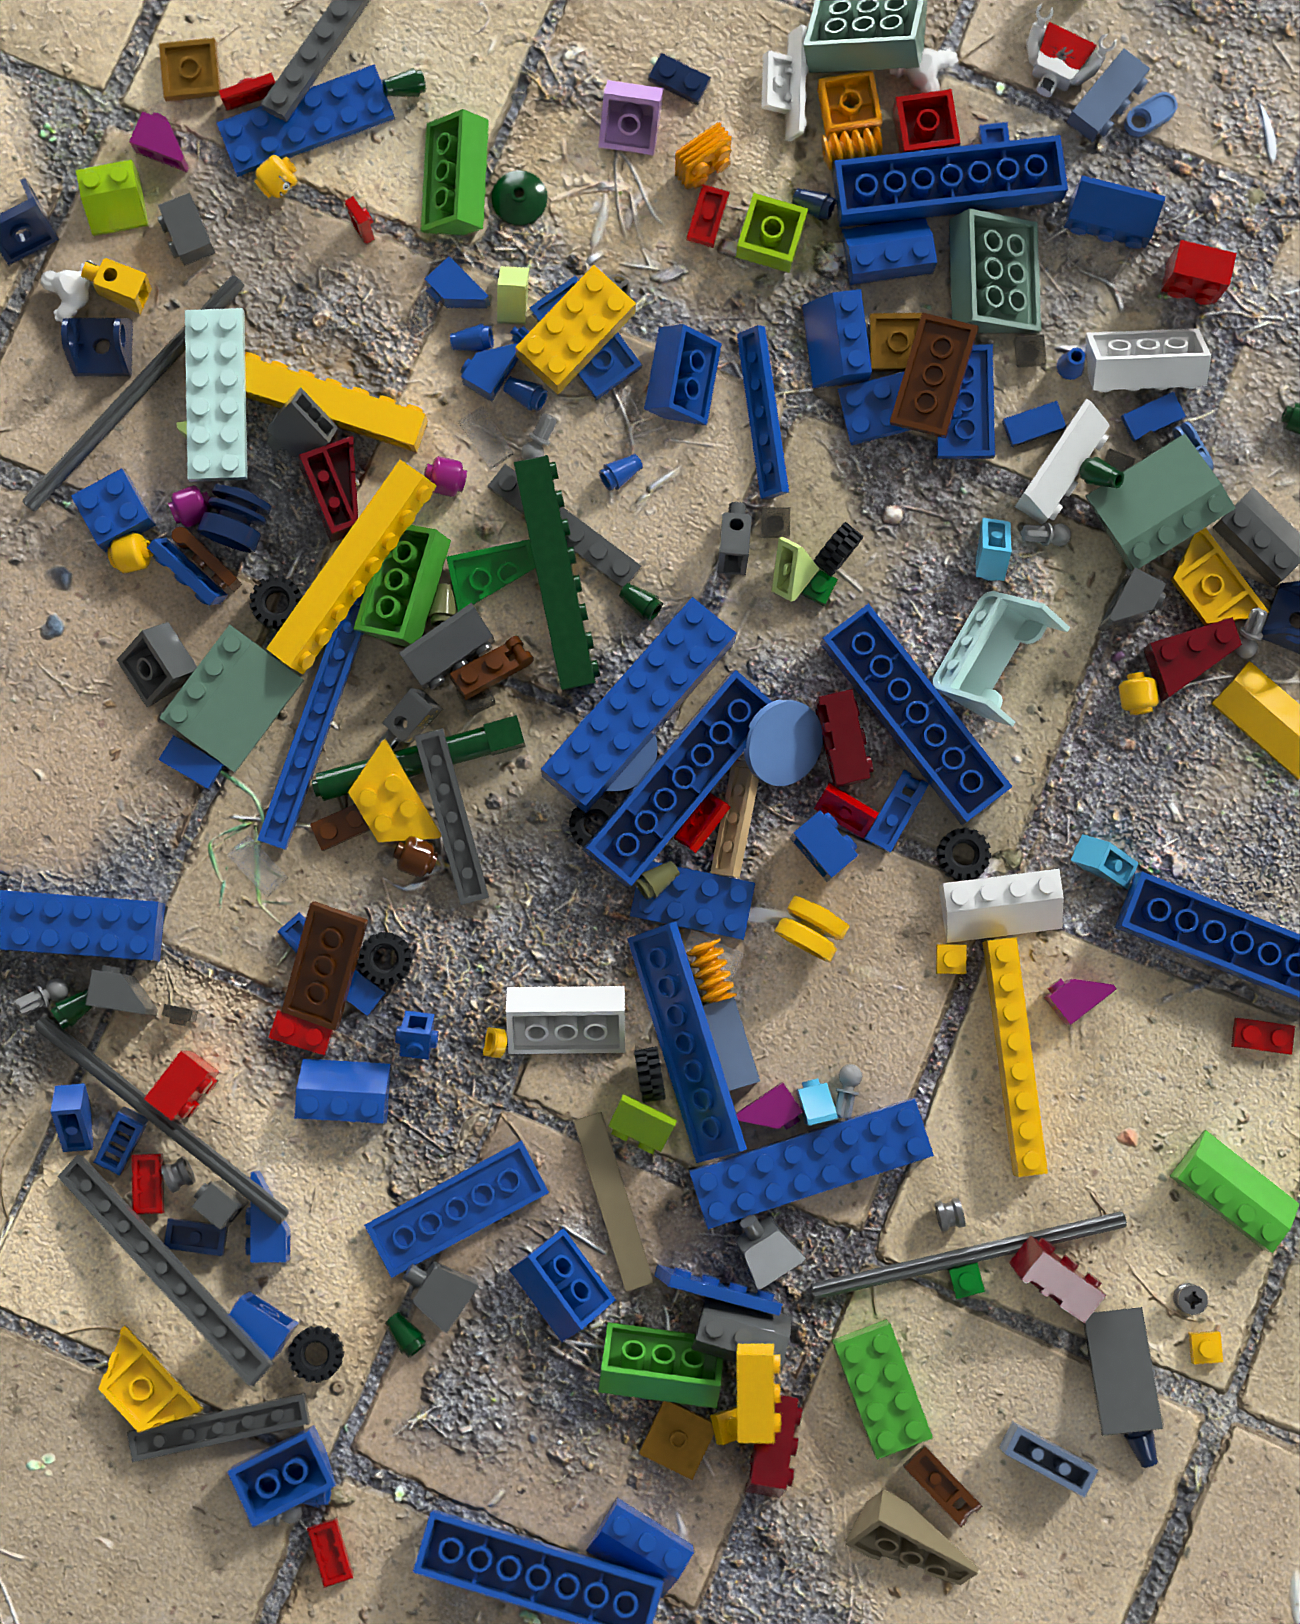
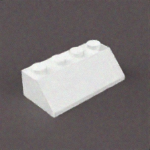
M1199 328L1086 333L1088 378L1093 391L1110 392L1119 389L1138 391L1144 388L1166 390L1169 387L1194 389L1197 386H1207L1211 353Z
M1086 399L1015 505L1017 509L1040 524L1045 523L1048 518L1054 521L1063 507L1059 504L1060 500L1064 495L1070 497L1078 485V482L1074 479L1079 473L1082 463L1087 458H1090L1089 456L1094 449L1100 451L1109 438L1105 432L1110 425L1090 400Z
M1059 869L950 882L939 885L947 943L1062 929L1064 897Z
M625 986L507 987L506 1023L508 1054L625 1053Z

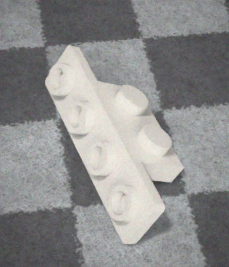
M802 24L788 34L787 55L769 50L763 54L761 109L786 115L785 141L789 142L801 136L806 128L805 103L807 92L805 90L808 65L806 64L803 44L807 33V26Z

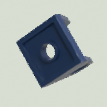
M26 177L20 179V182L28 200L0 214V253L8 265L59 240ZM26 229L23 233L16 234L17 231Z
M64 318L62 320V347L75 377H132L133 321L131 318ZM101 341H108L110 343L109 350L104 354L97 353L96 345Z
M1300 581L1285 582L1279 584L1261 631L1263 634L1262 639L1300 654V628H1294L1289 622L1291 614L1300 615Z

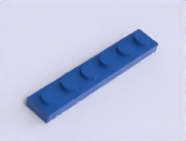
M756 325L737 333L760 499L769 500L789 493L766 329L765 326Z

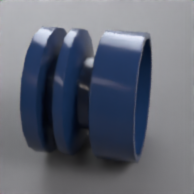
M215 484L212 493L218 498L211 497L207 503L216 509L218 514L203 513L197 529L198 533L226 547L245 553H255L261 534L250 526L251 524L265 525L267 520L260 514H270L271 505L247 490Z

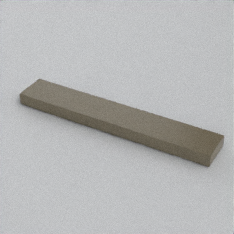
M602 1112L573 1120L625 1291L652 1284L654 1280Z

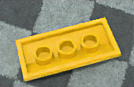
M1248 661L1211 704L1299 780L1300 704L1251 661Z

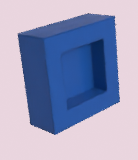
M1007 122L984 124L978 127L980 144L1010 141Z

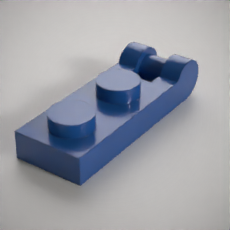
M905 769L899 776L865 837L866 841L889 854L929 785L928 782L922 779L918 781L911 777L912 773ZM905 786L914 791L911 798L901 793Z

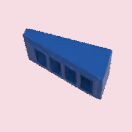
M122 1107L117 1112L93 1163L120 1176L149 1120L127 1107ZM119 1130L131 1136V1139L129 1140L117 1134V1131ZM112 1141L125 1147V1151L112 1145ZM106 1152L121 1158L120 1162L106 1156Z

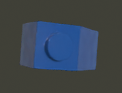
M450 256L424 279L427 287L425 292L436 304L441 302L446 308L487 309L490 306L489 296Z
M514 343L477 352L472 360L468 358L460 371L463 385L492 402L519 360L516 357L515 350L518 344Z
M85 1083L55 1086L50 1112L63 1152L93 1150L91 1102Z

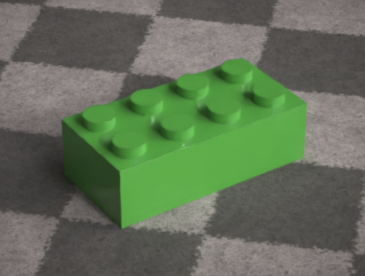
M887 1319L832 1340L870 1446L877 1460L933 1439L891 1323Z

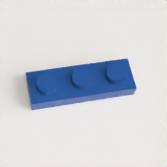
M167 538L153 539L147 547L154 554L153 558L162 566L168 567L173 571L175 579L181 584L189 586L195 592V597L203 604L209 606L221 604L228 596L226 592Z

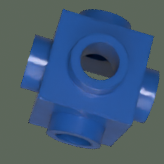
M405 1010L402 1026H397L395 1043L400 1044V1056L429 1060L431 1048H437L439 1031L434 1030V1014Z

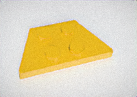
M1206 527L1195 533L1171 578V582L1204 626L1232 617L1234 621L1248 619L1250 611L1254 608H1260L1269 613Z
M385 738L380 742L376 751L349 789V795L377 842L406 841L410 836L422 840L439 839L442 835L438 826Z
M124 1325L120 1330L119 1334L121 1335L115 1351L112 1352L108 1361L107 1372L103 1375L98 1388L102 1394L140 1433L201 1412L204 1408L138 1337Z

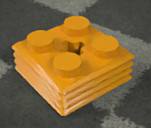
M873 71L826 77L818 80L817 91L827 139L830 133H835L839 137L842 131H846L848 136H850L852 130H857L859 134H862L863 128H868L870 132H873L874 127L878 126L881 130L883 120ZM847 101H850V104L854 106V108H848L847 106H845V103Z
M717 122L676 151L675 176H678V180H681V185H685V189L701 187L708 180L707 176L714 171L720 173L730 165L732 136L728 135L725 127H721V122Z

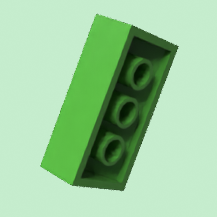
M461 109L426 123L421 232L466 235L483 229L489 119Z
M415 525L407 527L400 537L397 546L390 551L383 561L380 570L368 582L353 629L389 643L406 647L421 638L451 540L436 529Z
M1206 1130L1203 1131L1170 1175L1173 1180L1258 1247L1271 1253L1275 1251L1290 1231L1300 1205Z
M607 1322L598 1392L717 1408L721 1388L723 1359L692 1350L695 1334Z

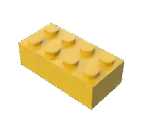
M593 265L515 347L516 357L555 393L559 394L631 319L636 312V302Z

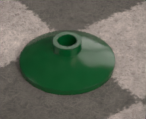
M517 170L503 175L496 182L492 190L491 199L494 211L500 219L511 225L524 226L535 222L542 216L547 207L548 195L546 187L539 177L528 171ZM516 191H523L524 196L517 198L514 196V193Z

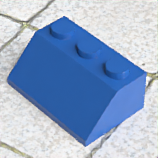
M1082 175L1071 196L1063 228L1070 229L1076 235L1090 234L1097 236L1099 240L1104 242L1117 241L1125 243L1127 247L1132 249L1146 248L1153 236L1166 196Z
M925 218L841 230L849 285L933 274L937 265L933 234Z
M861 289L832 292L803 304L802 311L812 387L821 388L869 381L872 367Z
M684 324L659 327L644 410L664 419L707 425L722 343Z
M303 1059L296 1088L294 1118L387 1123L391 1064Z
M564 1228L509 1269L561 1342L581 1331L616 1300Z
M315 1425L233 1465L227 1471L252 1527L336 1486L327 1451Z
M617 1497L586 1551L601 1561L665 1580L660 1597L663 1599L683 1573L694 1554L693 1544Z

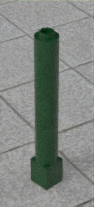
M517 715L483 724V727L446 737L453 765L491 754L494 756L526 747ZM417 745L394 751L408 777L424 773ZM370 758L316 773V779L312 780L316 797L321 796L323 801L348 795L349 789Z

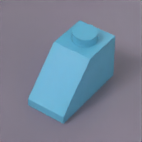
M982 517L976 555V577L988 581H1004L1012 552L1011 522Z
M1082 834L1071 858L1072 862L1085 871L1125 889H1128L1139 864L1112 843Z
M819 1078L802 1082L803 1088L796 1089L801 1110L803 1111L804 1124L813 1125L838 1119L827 1083H820Z

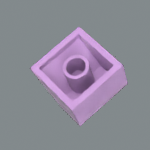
M608 80L603 96L598 147L654 155L663 88Z

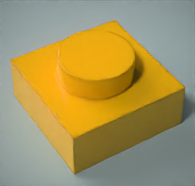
M937 944L936 974H966L967 945Z
M1221 1332L1188 1333L1192 1364L1223 1362Z
M737 1407L710 1415L717 1445H725L738 1440Z

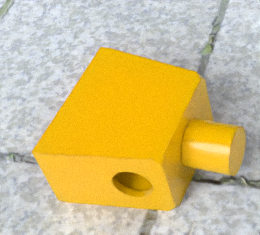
M104 258L100 266L86 261L81 272L82 278L93 282L98 295L141 315L152 290L146 273L108 258Z

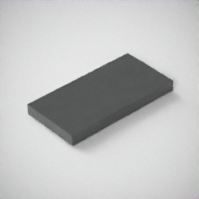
M1142 1307L1093 1312L1083 1325L1102 1436L1163 1429Z

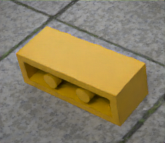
M774 1344L737 1345L738 1443H774L775 1432H781V1413H775V1403H780V1384H774V1374H780V1355H774Z

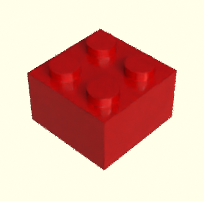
M952 89L895 97L892 115L899 153L960 146L961 141Z
M1180 240L1167 259L1160 291L1168 293L1172 298L1181 299L1187 297L1195 299L1197 303L1202 305L1216 304L1230 286L1237 253Z
M180 1051L145 1096L144 1100L171 1121L181 1120L186 1116L190 1118L200 1106L197 1102L204 1093L208 1095L218 1083L216 1076L219 1074V1071L195 1052Z

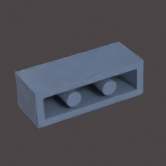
M1124 48L1072 110L1067 123L1091 142H1094L1099 135L1105 137L1114 125V122L1111 120L1116 114L1122 116L1132 103L1129 100L1134 93L1139 95L1149 81L1145 78L1151 68Z
M732 997L704 1005L703 1009L729 1091L760 1082L735 998Z
M1014 1421L1011 1422L999 1446L1004 1454L1084 1498L1099 1471L1091 1463Z

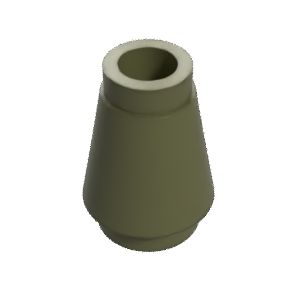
M438 584L429 613L431 625L437 627L457 613L454 591L450 584Z
M668 861L643 872L635 881V884L646 900L652 897L657 898L680 875V872L672 861Z

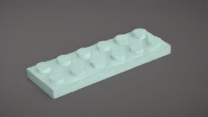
M243 308L185 310L188 480L190 482L247 480Z

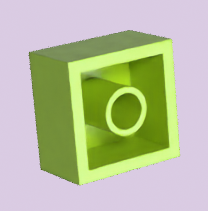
M753 193L737 244L736 258L790 273L808 209Z

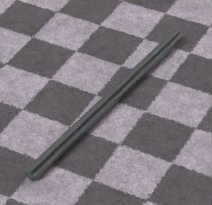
M231 275L199 310L224 309L244 288L243 282L237 276ZM185 326L23 498V503L30 510L36 511L181 356L185 351Z
M42 1016L36 1022L35 1029L275 1222L281 1224L288 1217L289 1209L178 1120L171 1121L144 1100L146 1096L144 1093L50 1018Z
M1119 1211L815 1282L810 1285L812 1297L817 1300L1017 1253L1030 1235L1038 1241L1043 1237L1053 1245L1125 1228L1127 1221L1124 1213Z

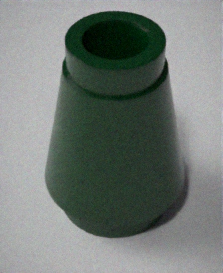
M411 68L388 79H383L382 88L386 97H419L420 93H425L426 83L423 72Z
M1099 457L1087 458L1081 465L1080 477L1088 485L1117 489L1123 484L1124 473Z
M630 583L625 584L619 593V597L642 620L647 619L651 622L659 614L663 606L659 596Z
M88 989L55 1003L56 1006L51 1009V1012L63 1029L69 1025L73 1027L92 1008V1006L86 1005Z
M399 1312L395 1313L385 1322L401 1354L405 1353L408 1358L415 1355L427 1344L423 1338L425 1334Z

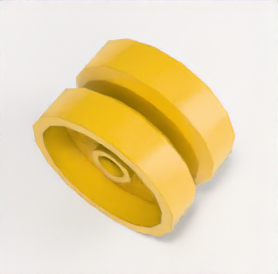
M794 895L787 907V911L791 916L799 920L800 923L789 918H781L774 932L803 951L830 963L837 948L824 935L835 940H842L850 926L826 908Z

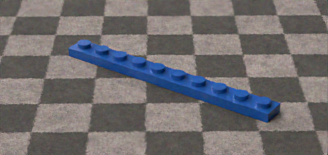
M364 593L354 602L349 609L347 617L340 622L327 643L257 840L287 850L364 634L353 629Z

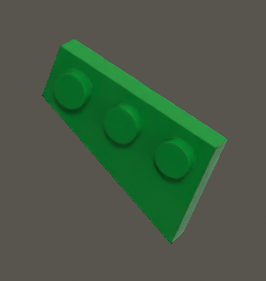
M530 539L446 557L458 612L470 603L473 605L536 568Z

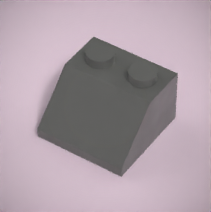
M1134 568L1122 580L1098 630L1102 632L1139 621L1147 614L1152 615L1155 609L1160 608L1166 597V594L1162 592L1166 583Z
M169 622L142 630L117 658V662L146 707L152 706L183 686L197 668L193 658L189 655Z
M102 965L101 971L92 970L86 1005L146 1015H157V1007L135 976L126 975L127 969Z

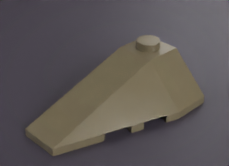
M884 1489L866 1502L845 1545L870 1558L879 1561L882 1556L898 1561L897 1566L906 1569L908 1565L917 1566L925 1569L926 1575L958 1585L964 1584L979 1572V1568L908 1502Z

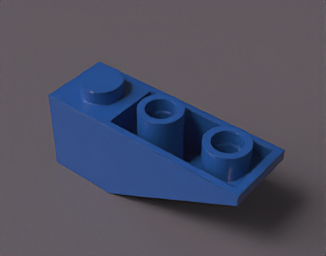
M251 1172V1177L249 1178L272 1195L261 1172ZM250 1202V1207L246 1208L245 1215L246 1225H250V1237L246 1238L245 1252L246 1255H250V1263L287 1262L291 1260V1229L286 1220L278 1224Z

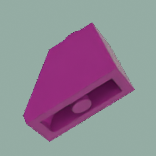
M142 111L129 141L135 153L187 173L189 166L168 119L156 112H153L151 115Z
M1060 978L1047 988L1050 993L1044 998L1063 1023L1071 1025L1117 989L1113 984L1077 979L1063 981Z
M781 1082L739 1110L736 1115L738 1121L777 1129L784 1126L787 1130L800 1121L798 1115L803 1113L785 1084Z

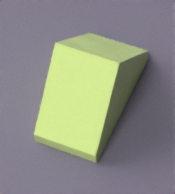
M501 266L497 283V323L526 325L529 268Z
M784 537L778 540L772 592L789 601H795L818 572L819 567L803 547Z

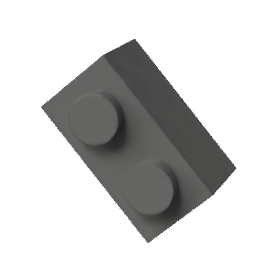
M190 193L158 205L162 215L157 218L163 232L170 233L172 241H169L168 245L174 258L180 257L185 266L216 253Z
M218 1180L215 1182L210 1181L208 1184L204 1183L194 1195L197 1201L192 1207L220 1230L231 1225L249 1201L226 1182Z

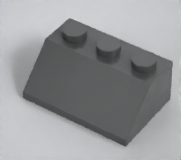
M1253 487L1234 505L1236 509L1224 515L1212 528L1274 587L1300 564V533Z
M470 603L399 652V654L424 690L428 687L433 690L445 681L444 676L468 664L467 660L476 654L480 657L493 648L491 644L495 640L473 604Z
M705 1296L691 1349L737 1363L738 1344H774V1355H780L781 1370L790 1339L792 1317L781 1313L780 1315H775Z

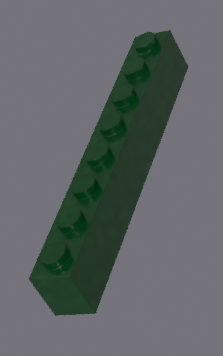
M548 455L514 462L561 690L566 691L595 685V678L600 677L597 660H591L589 649H594V642L591 631H585L584 621L589 620L585 603L580 604L578 593L583 592L580 576H574L572 564H577L574 547H568L566 536L571 535L568 519H562L560 508L565 507L562 490L556 491L554 480L559 479L556 462H550Z

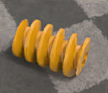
M878 126L874 127L872 134L868 128H863L861 136L857 130H852L850 138L846 131L840 133L839 140L835 133L829 134L828 142L823 134L821 137L823 157L829 170H832L835 160L882 155V137Z
M720 938L695 945L686 953L687 956L696 957V960L690 964V967L699 968L700 970L693 977L694 979L703 980L697 986L698 990L706 991V994L700 998L702 1002L714 1003L737 995V993L727 992L734 986V983L724 981L731 973L729 970H721L727 964V960L717 958L724 952L723 948L714 947V945L720 942Z

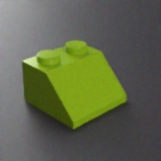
M132 159L76 170L81 201L93 236L149 226L139 171Z
M623 1094L608 1127L613 1129L612 1135L626 1142L628 1137L639 1141L638 1148L654 1154L655 1150L662 1152L677 1120Z

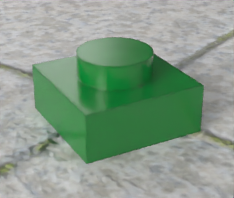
M818 570L800 595L825 606L838 579Z
M977 1262L948 1269L956 1299L985 1292Z

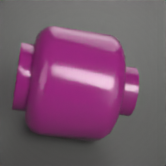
M438 456L432 464H426L424 476L436 485L432 493L454 497L464 489L467 470L463 469V464L458 460Z
M195 485L172 493L171 502H168L176 524L181 523L184 527L199 524L203 513L209 512L208 509L211 508L207 503L209 500L207 491L201 493L200 489Z

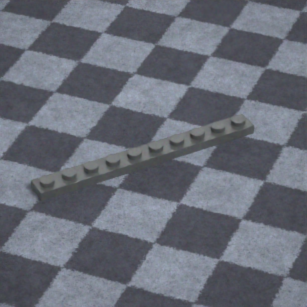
M76 1155L57 1177L247 1385L254 1386L272 1367L274 1362L84 1156Z

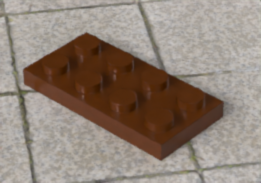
M922 312L890 419V425L942 438L947 437L977 336V325Z
M316 901L310 903L281 1012L334 1031L339 1028L366 931L367 919Z

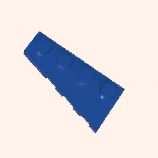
M657 1264L654 1276L669 1287L780 1315L782 1303L774 1299V1293L765 1290H757V1293L747 1291V1286L739 1283L730 1282V1285L720 1283V1279L703 1274L702 1277L692 1275V1272L678 1267L672 1269Z

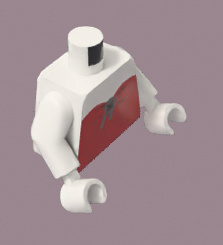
M1040 4L1036 9L1038 20L1033 23L1027 41L1029 63L1034 66L1032 75L1040 79L1036 88L1037 92L1042 96L1051 97L1056 87L1067 91L1071 85L1078 86L1094 77L1106 59V52L1116 47L1117 40L1113 41L1110 48H1105L1103 40L1108 34H1104L1099 38V49L1095 50L1097 44L1051 22L1046 26V21L1053 16V8L1051 6L1050 14L1047 17H1042L1039 14L1042 6Z

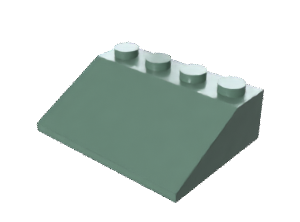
M815 0L803 44L809 73L920 67L924 51L928 0Z
M967 209L949 219L952 320L977 325V333L1041 332L1038 222L974 209Z
M1186 434L1179 436L1123 472L1124 481L1119 488L1100 486L1085 495L1126 566L1131 570L1143 567L1236 509L1223 485Z
M229 624L159 718L236 773L304 680Z

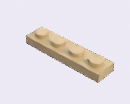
M735 761L731 766L724 800L731 808L720 821L711 874L740 878L759 779L749 770L746 761Z

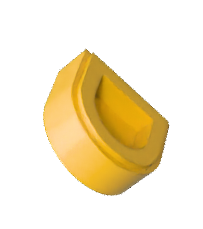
M488 1027L483 1056L501 1058L507 1047V1033L504 1029Z

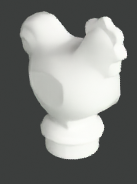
M924 48L920 67L890 69V74L896 75L897 78L906 75L910 83L920 89L921 93L939 91L940 86L937 74L943 68H954V65L958 63L957 53L951 52L950 49L935 51Z
M83 263L80 266L81 270L78 272L72 270H64L58 273L46 271L41 275L40 283L43 288L56 293L61 299L59 308L54 310L56 321L62 323L64 318H73L77 311L83 308L89 301L88 290L93 285V282L81 277Z

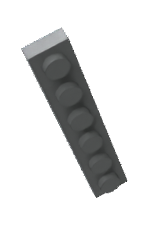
M332 0L261 102L264 111L285 122L288 121L371 0Z
M504 464L489 483L488 489L524 515L516 472ZM564 507L560 508L562 519L567 518L571 535L566 536L568 547H574L576 555L621 589L625 584L630 583L641 569V565Z
M441 728L415 735L416 745L460 904L463 905L489 898L444 729Z
M301 1393L180 1419L141 1433L137 1432L136 1429L129 1430L127 1436L132 1462L308 1425L311 1421L306 1395Z

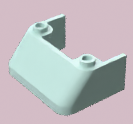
M989 591L982 595L934 675L933 685L943 695L981 717L1013 727L1015 721L1000 709L1002 696L993 690L994 686L1020 642L1024 644L1035 643L1041 639L1047 627L1068 632L1070 627L1044 603Z

